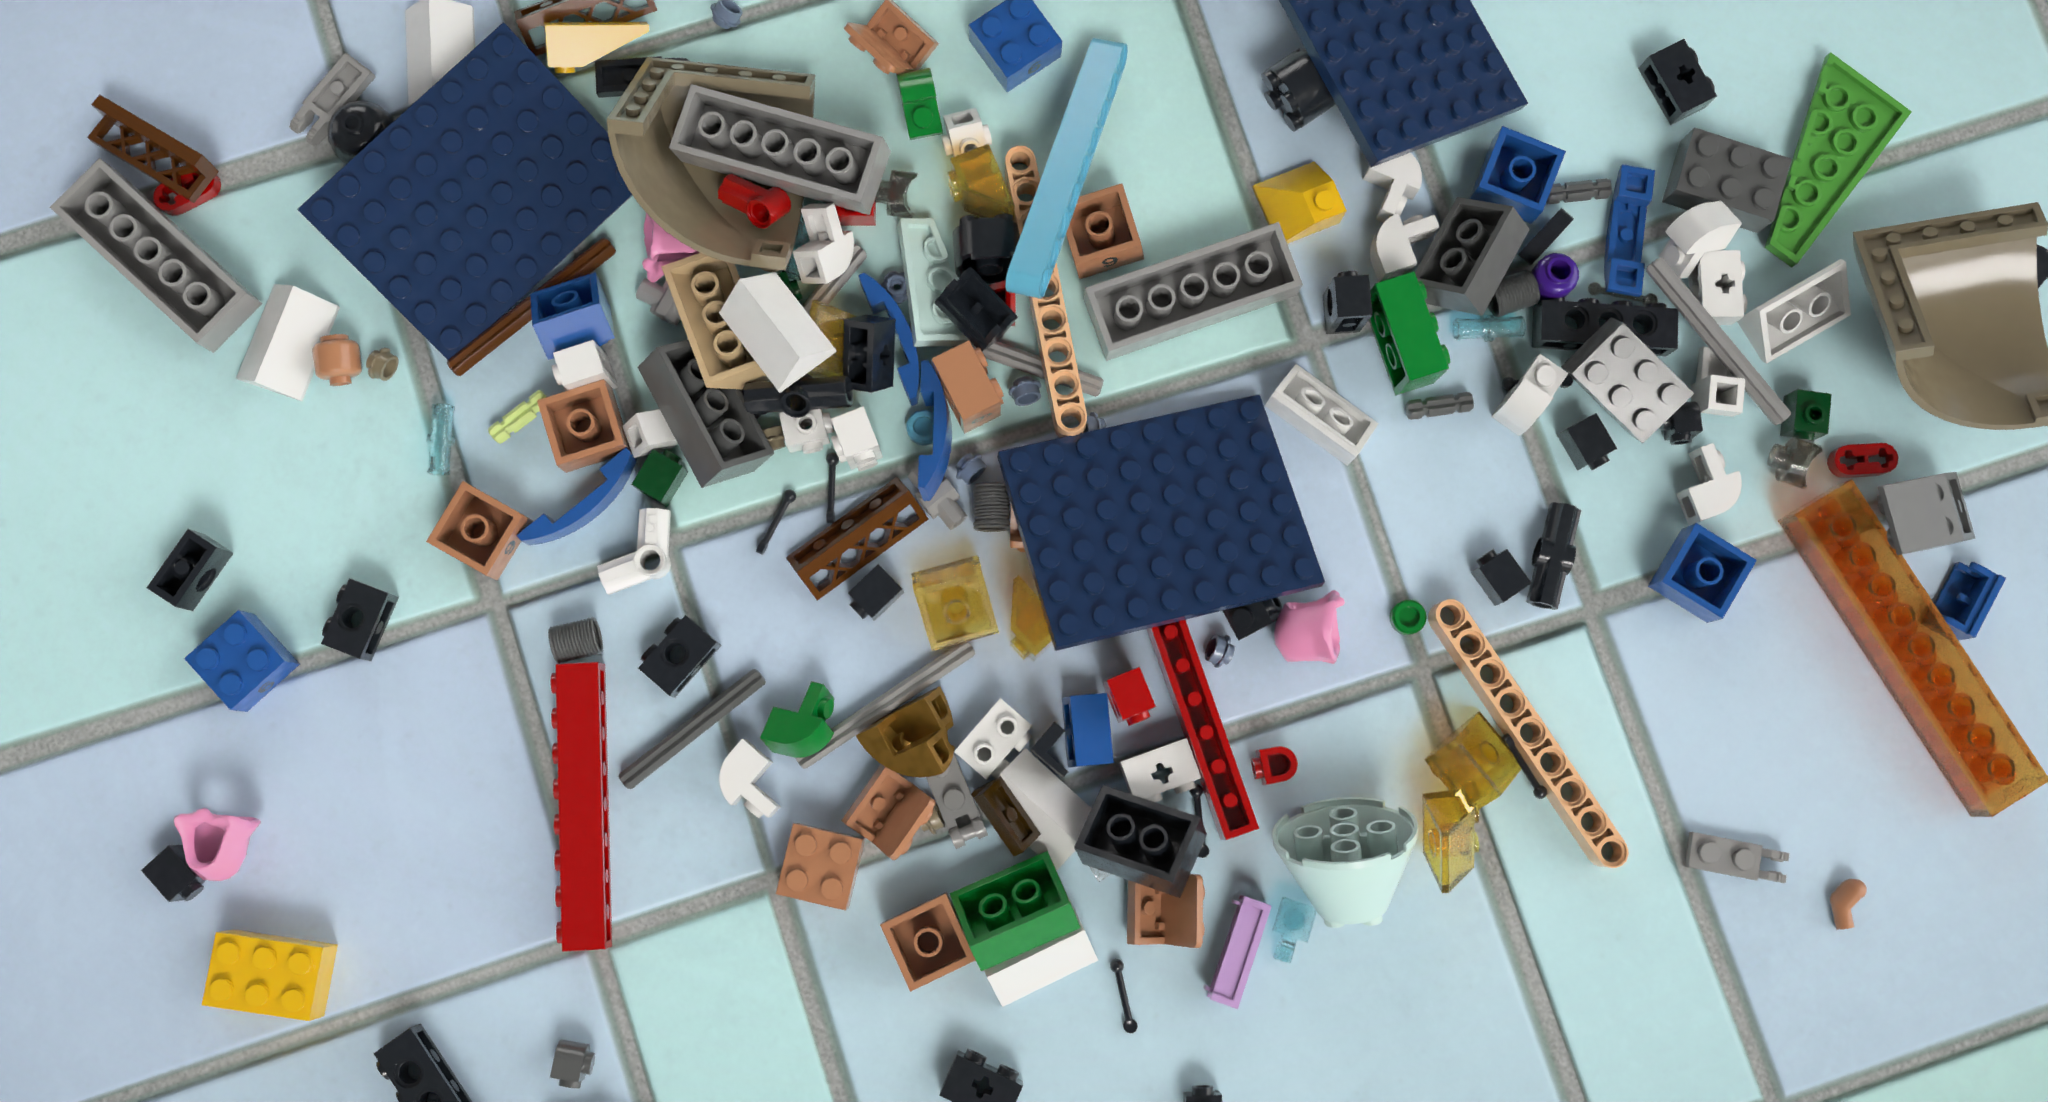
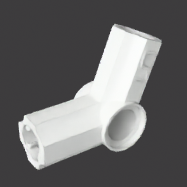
M659 508L639 509L637 551L597 566L601 583L608 595L650 579H661L667 575L671 567L669 557L670 510ZM651 554H659V566L654 570H647L645 568L646 558Z

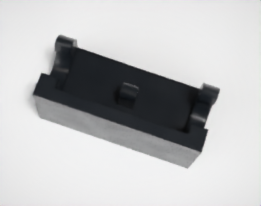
M972 267L965 270L957 281L953 279L934 302L976 348L980 347L982 352L1001 339L1018 318Z

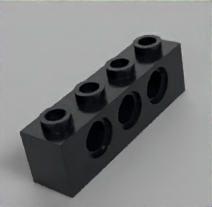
M1564 297L1541 300L1533 308L1532 348L1577 351L1600 328L1599 319L1607 321L1612 317L1623 322L1656 356L1666 357L1678 349L1679 311L1676 308H1666L1667 305L1664 303L1633 306V302L1626 300L1614 301L1611 304H1601L1598 299L1583 298L1579 299L1578 302L1565 301ZM1565 316L1575 320L1577 329H1571L1566 325ZM1633 321H1637L1643 326L1644 334L1638 333L1634 329Z
M422 1024L410 1027L373 1053L378 1060L376 1062L378 1071L385 1079H390L397 1089L396 1097L399 1102H428L427 1096L429 1092L436 1093L440 1098V1102H472ZM410 1061L415 1062L420 1068L418 1080L413 1079L408 1073Z

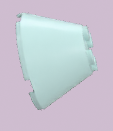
M1342 797L1301 806L1300 814L1290 819L1289 815L1286 814L1277 821L1272 830L1273 846L1317 913L1324 918L1326 926L1339 928L1345 924L1359 923L1373 926L1382 922V915L1388 909L1418 838V823L1410 811L1402 806L1398 807L1399 811L1385 807V800L1365 797Z

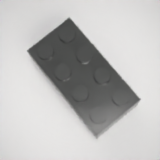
M689 340L656 347L638 366L644 381L701 488L754 472L774 454L754 414L746 411L744 395L740 389L706 388Z

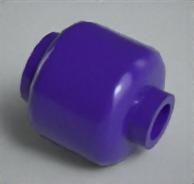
M1562 253L1545 255L1531 271L1539 286L1540 300L1565 298L1576 287L1579 280V270L1576 263L1569 256Z

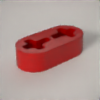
M195 172L182 175V187L189 190L200 175ZM216 175L195 203L160 184L153 194L154 203L165 213L171 216H178L216 197L221 190V181ZM173 192L177 195L174 197L176 203L170 205L168 203L170 200L169 194Z
M1887 443L1852 444L1833 450L1827 458V465L1833 475L1841 478L1879 476L1894 470L1898 464L1899 457L1894 447ZM1878 454L1879 457H1885L1886 463L1869 462L1868 458ZM1845 456L1846 459H1857V463L1847 467L1846 464L1840 463V458Z

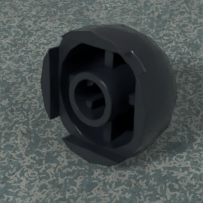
M365 100L351 101L339 107L332 115L327 127L328 141L335 155L347 164L395 120L387 111L375 103Z

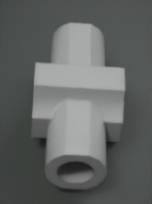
M645 278L637 289L636 298L651 305L650 312L669 324L677 326L681 318L667 281L661 286Z
M916 467L909 473L908 478L918 489V467ZM945 476L930 501H923L920 492L915 494V497L933 519L939 516L950 530L959 526L968 517L956 502L960 499V495Z

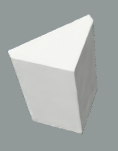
M419 0L405 10L409 107L475 48L474 8L471 5L452 0Z
M1843 259L1836 261L1756 307L1737 321L1764 363H1769L1851 315L1846 261Z
M776 272L739 279L719 312L779 393L837 352Z
M274 284L236 379L303 401L315 371L312 348L320 342V337L330 334L340 307L298 287Z
M1297 364L1294 365L1265 404V407L1346 466L1357 457L1379 424Z
M1025 748L998 777L1001 776L1041 833L1029 847L1038 855L1048 851L1057 871L1075 852L1074 846L1092 808Z
M1072 903L1071 906L1081 928L984 970L1002 1007L1098 961Z

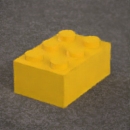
M235 929L216 932L202 1006L305 1021L324 1017L338 944Z

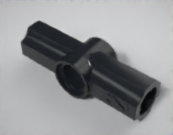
M805 374L781 393L778 392L771 381L746 383L744 387V405L746 411L751 414L784 412L788 416L800 418L806 416L810 410L851 407L853 403V386L851 378H848L847 375L813 378L811 375Z
M1552 502L1549 505L1542 537L1538 539L1532 555V566L1535 567L1526 600L1532 606L1543 609H1558L1565 577L1570 573L1576 557V546H1573L1581 509L1574 505Z

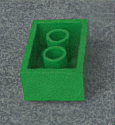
M1415 271L1375 283L1370 290L1373 315L1369 319V323L1395 396L1434 384L1449 369L1450 355L1447 347L1444 344H1440L1436 333L1439 330L1438 321L1433 312L1429 313L1425 302L1427 291L1423 281L1418 280Z
M1048 851L949 893L969 948L981 971L1081 928Z

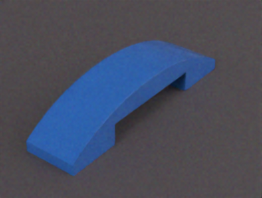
M1623 164L1620 166L1610 208L1605 244L1604 280L1607 292L1635 297L1642 295L1645 263H1641L1647 206L1652 201L1655 170Z
M866 273L858 275L859 281L873 315L886 310L889 318L896 319L895 333L908 364L897 368L898 375L911 406L917 405L921 383L920 367L910 327L891 295L877 281Z
M922 360L920 392L925 406H934L933 455H919L918 489L923 501H930L937 492L949 463L952 445V423L948 403L940 380L929 361Z
M626 447L599 469L607 478V481L556 522L546 514H542L516 536L527 545H537L560 539L584 527L599 516L619 495L631 476L637 458H634L632 452Z

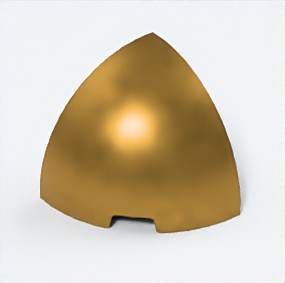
M940 686L892 711L856 735L863 748L876 761L896 773L910 777H932L944 773L952 761L955 749L949 743L947 731L954 725L953 718Z

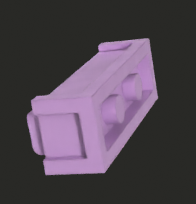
M1240 895L1238 901L1232 900V903L1236 904L1237 908L1211 986L1204 984L1203 987L1208 990L1207 997H1210L1211 1000L1236 1009L1239 1007L1272 907Z

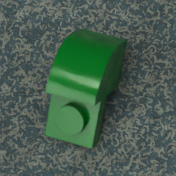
M930 68L896 74L909 139L915 140L943 134Z
M811 681L798 712L773 707L760 739L772 752L789 757L802 758L819 752L829 743L834 735V732L825 721L833 713L835 698L824 684Z

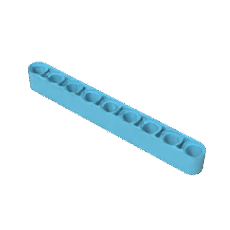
M1093 38L1090 42L1006 276L1007 292L1040 299L1045 295L1126 65L1128 53L1126 43Z

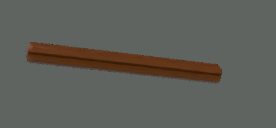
M605 237L601 238L534 292L592 273L616 253L614 246ZM530 295L447 360L448 367L455 375L462 376L532 320Z

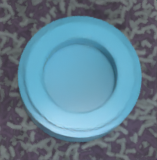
M919 410L909 417L906 428L909 438L914 443L922 446L933 443V412Z

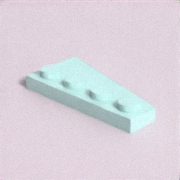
M900 218L898 231L914 347L958 346L968 341L969 339L934 303L953 279L958 280L956 272L952 271L948 262L949 255L934 219Z

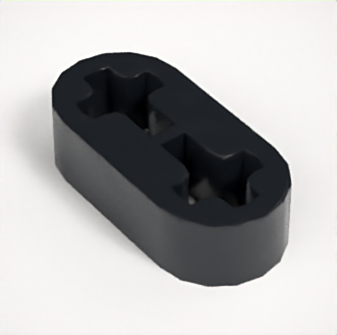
M1561 207L1518 255L1529 265H1532L1574 218Z

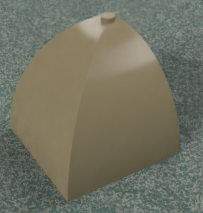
M647 57L607 117L608 137L613 157L629 191L644 211L661 228L692 249L718 260L732 264L759 267L767 272L786 270L796 242L802 215L801 208H803L805 197L785 191L791 201L790 212L768 228H757L751 223L747 214L722 203V200L718 199V189L727 174L681 162L669 149L691 84L813 118L815 74ZM751 182V183H753V184H755V185H757V186H760V187H762V188H764V189H766V190L770 188L769 186H765V185H762V184H758V183H755V182Z
M2038 202L1853 232V247L1856 260L1900 382L1909 397L1917 405L1940 419L1961 426L1992 430H2015L2048 426V346L2042 322L2037 280V237L2047 235L2048 222Z

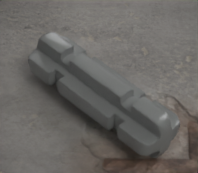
M1606 178L1596 179V182H1592V180L1567 182L1562 186L1560 183L1553 184L1546 203L1557 204L1562 200L1564 203L1591 200L1592 197L1595 199H1606L1612 194L1611 181Z
M1470 392L1457 393L1455 397L1453 394L1429 397L1424 401L1421 399L1409 400L1406 403L1405 409L1408 419L1413 420L1420 419L1424 415L1426 417L1453 414L1456 410L1458 413L1469 412L1474 408V401Z

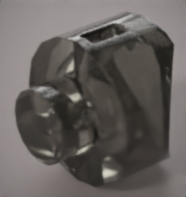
M892 170L890 181L881 180L875 197V203L887 204V216L914 217V213L907 203V192L909 185L918 177V173Z
M1792 437L1785 446L1775 444L1772 447L1767 464L1776 468L1775 478L1777 481L1806 489L1807 469L1812 460L1819 453L1823 452L1822 447Z

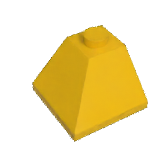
M1315 161L1252 186L1268 225L1279 222L1287 244L1339 224L1347 211L1333 179Z

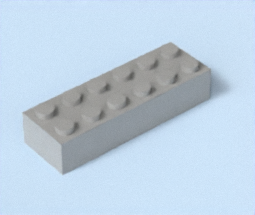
M691 84L669 149L681 162L727 175L732 173L751 182L769 187H779L790 193L825 203H834L836 206L870 215L891 153L887 143L881 136Z
M100 158L50 206L59 217L197 344L213 353L262 305L255 296L123 175Z
M1277 222L1086 287L1083 299L1105 359L1108 361L1297 296L1303 284L1281 226Z

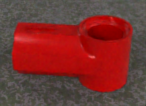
M732 173L724 177L723 183L718 189V199L722 200V203L747 214L751 223L757 228H768L788 214L791 209L790 198L781 188L770 187L766 190Z

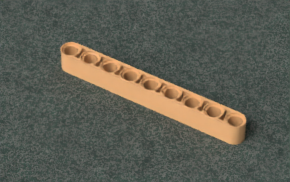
M1015 146L1005 156V179L1012 215L1014 216V222L1018 224L1019 235H1021L1033 200L1024 202L1018 197L1021 194H1030L1034 197L1040 183V178L1033 151L1026 146ZM1016 163H1023L1028 168L1016 170L1012 166ZM1056 263L1047 287L1054 294L1042 299L1028 297L1054 430L1057 436L1062 438L1084 433L1087 413ZM1048 319H1053L1060 326L1057 329L1049 330L1042 323ZM1059 351L1066 356V359L1062 362H1054L1049 358V355L1052 352ZM1059 384H1067L1073 389V392L1068 395H1061L1055 390V387ZM1073 416L1080 424L1075 428H1068L1062 424L1061 420L1064 417Z
M1447 599L1434 605L1428 613V622L1503 734L1508 733L1511 736L1516 748L1538 783L1547 789V799L1587 858L1599 867L1617 868L1622 866L1627 861L1629 855L1625 841L1464 605L1455 599ZM1442 608H1448L1453 612L1454 621L1452 625H1447L1441 620L1440 612ZM1463 636L1470 638L1474 644L1471 654L1464 653L1460 647V641ZM1483 665L1488 666L1493 672V680L1490 684L1485 683L1481 679L1480 670ZM1504 694L1508 695L1513 701V708L1509 713L1505 712L1500 706V699ZM1524 724L1529 725L1533 731V737L1529 742L1524 741L1520 735V729ZM1544 753L1549 754L1553 760V766L1549 772H1546L1540 764V759ZM1564 783H1568L1573 789V795L1569 801H1565L1561 796V787ZM1586 812L1593 819L1592 828L1588 831L1581 825V818ZM1606 842H1609L1613 848V855L1608 861L1601 854L1602 846Z

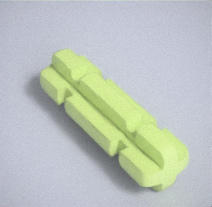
M540 390L528 397L529 401L527 403L523 401L504 415L501 423L497 421L488 428L491 437L499 444L505 442L511 437L510 433L512 431L518 432L537 417L536 413L540 411L537 400L547 396Z

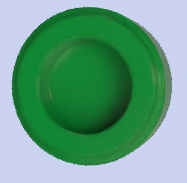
M1414 600L1401 601L1390 612L1392 627L1403 635H1412L1419 632L1424 627L1427 619L1424 607Z

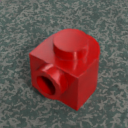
M1282 746L1256 750L1257 758L1251 759L1254 778H1261L1262 785L1287 781L1295 775L1298 767L1295 754L1290 749Z

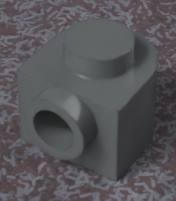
M560 1040L555 1051L550 1078L560 1079L559 1086L580 1088L585 1075L592 1073L595 1062V1053L590 1052V1044Z

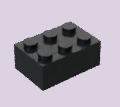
M1102 785L1074 849L1084 865L1180 898L1207 833L1201 817Z

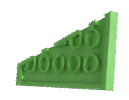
M1831 52L1824 58L1787 174L1776 216L1772 222L1764 247L1791 268L1798 264L1912 113V111Z

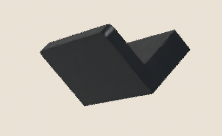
M1054 721L1030 751L1063 778L1069 771L1047 753L1065 732Z

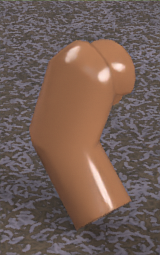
M1845 880L1831 894L1830 903L1836 929L1854 928L1851 908L1867 892V887L1861 880Z

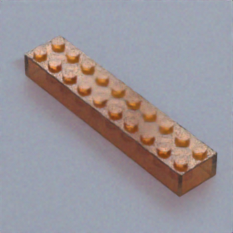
M1852 479L1833 486L1778 520L1971 817H1993L2048 782L2047 774L1903 555H1897L1896 550L1890 546L1887 539V531Z

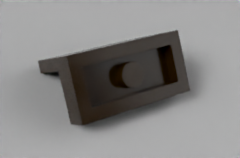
M1001 776L982 785L971 793V796L1013 856L1023 853L1041 835Z

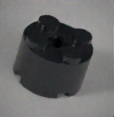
M1300 48L1261 74L1262 80L1269 90L1264 93L1267 103L1273 110L1279 108L1282 111L1286 124L1294 132L1336 105L1306 49L1301 51Z
M1002 213L987 218H979L975 215L961 217L959 219V226L954 229L952 234L957 277L960 278L965 270L972 267L987 284L1005 281L1020 238L1018 224L1014 222V216Z

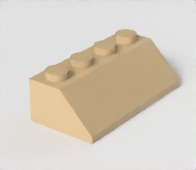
M698 253L661 266L706 388L744 390L746 383L770 381L719 314L740 279L735 264Z

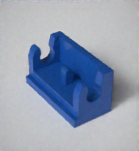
M1961 562L1955 563L1925 622L1958 641L1976 638L2006 577L1998 575L1975 562H1971L1969 566Z
M1107 693L1073 695L1062 698L1068 768L1114 763Z

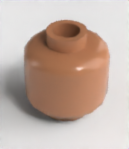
M346 334L320 337V342L312 348L316 376L323 380H329L330 386L352 384L351 378L358 376L362 372L359 345L357 342L349 340V336Z

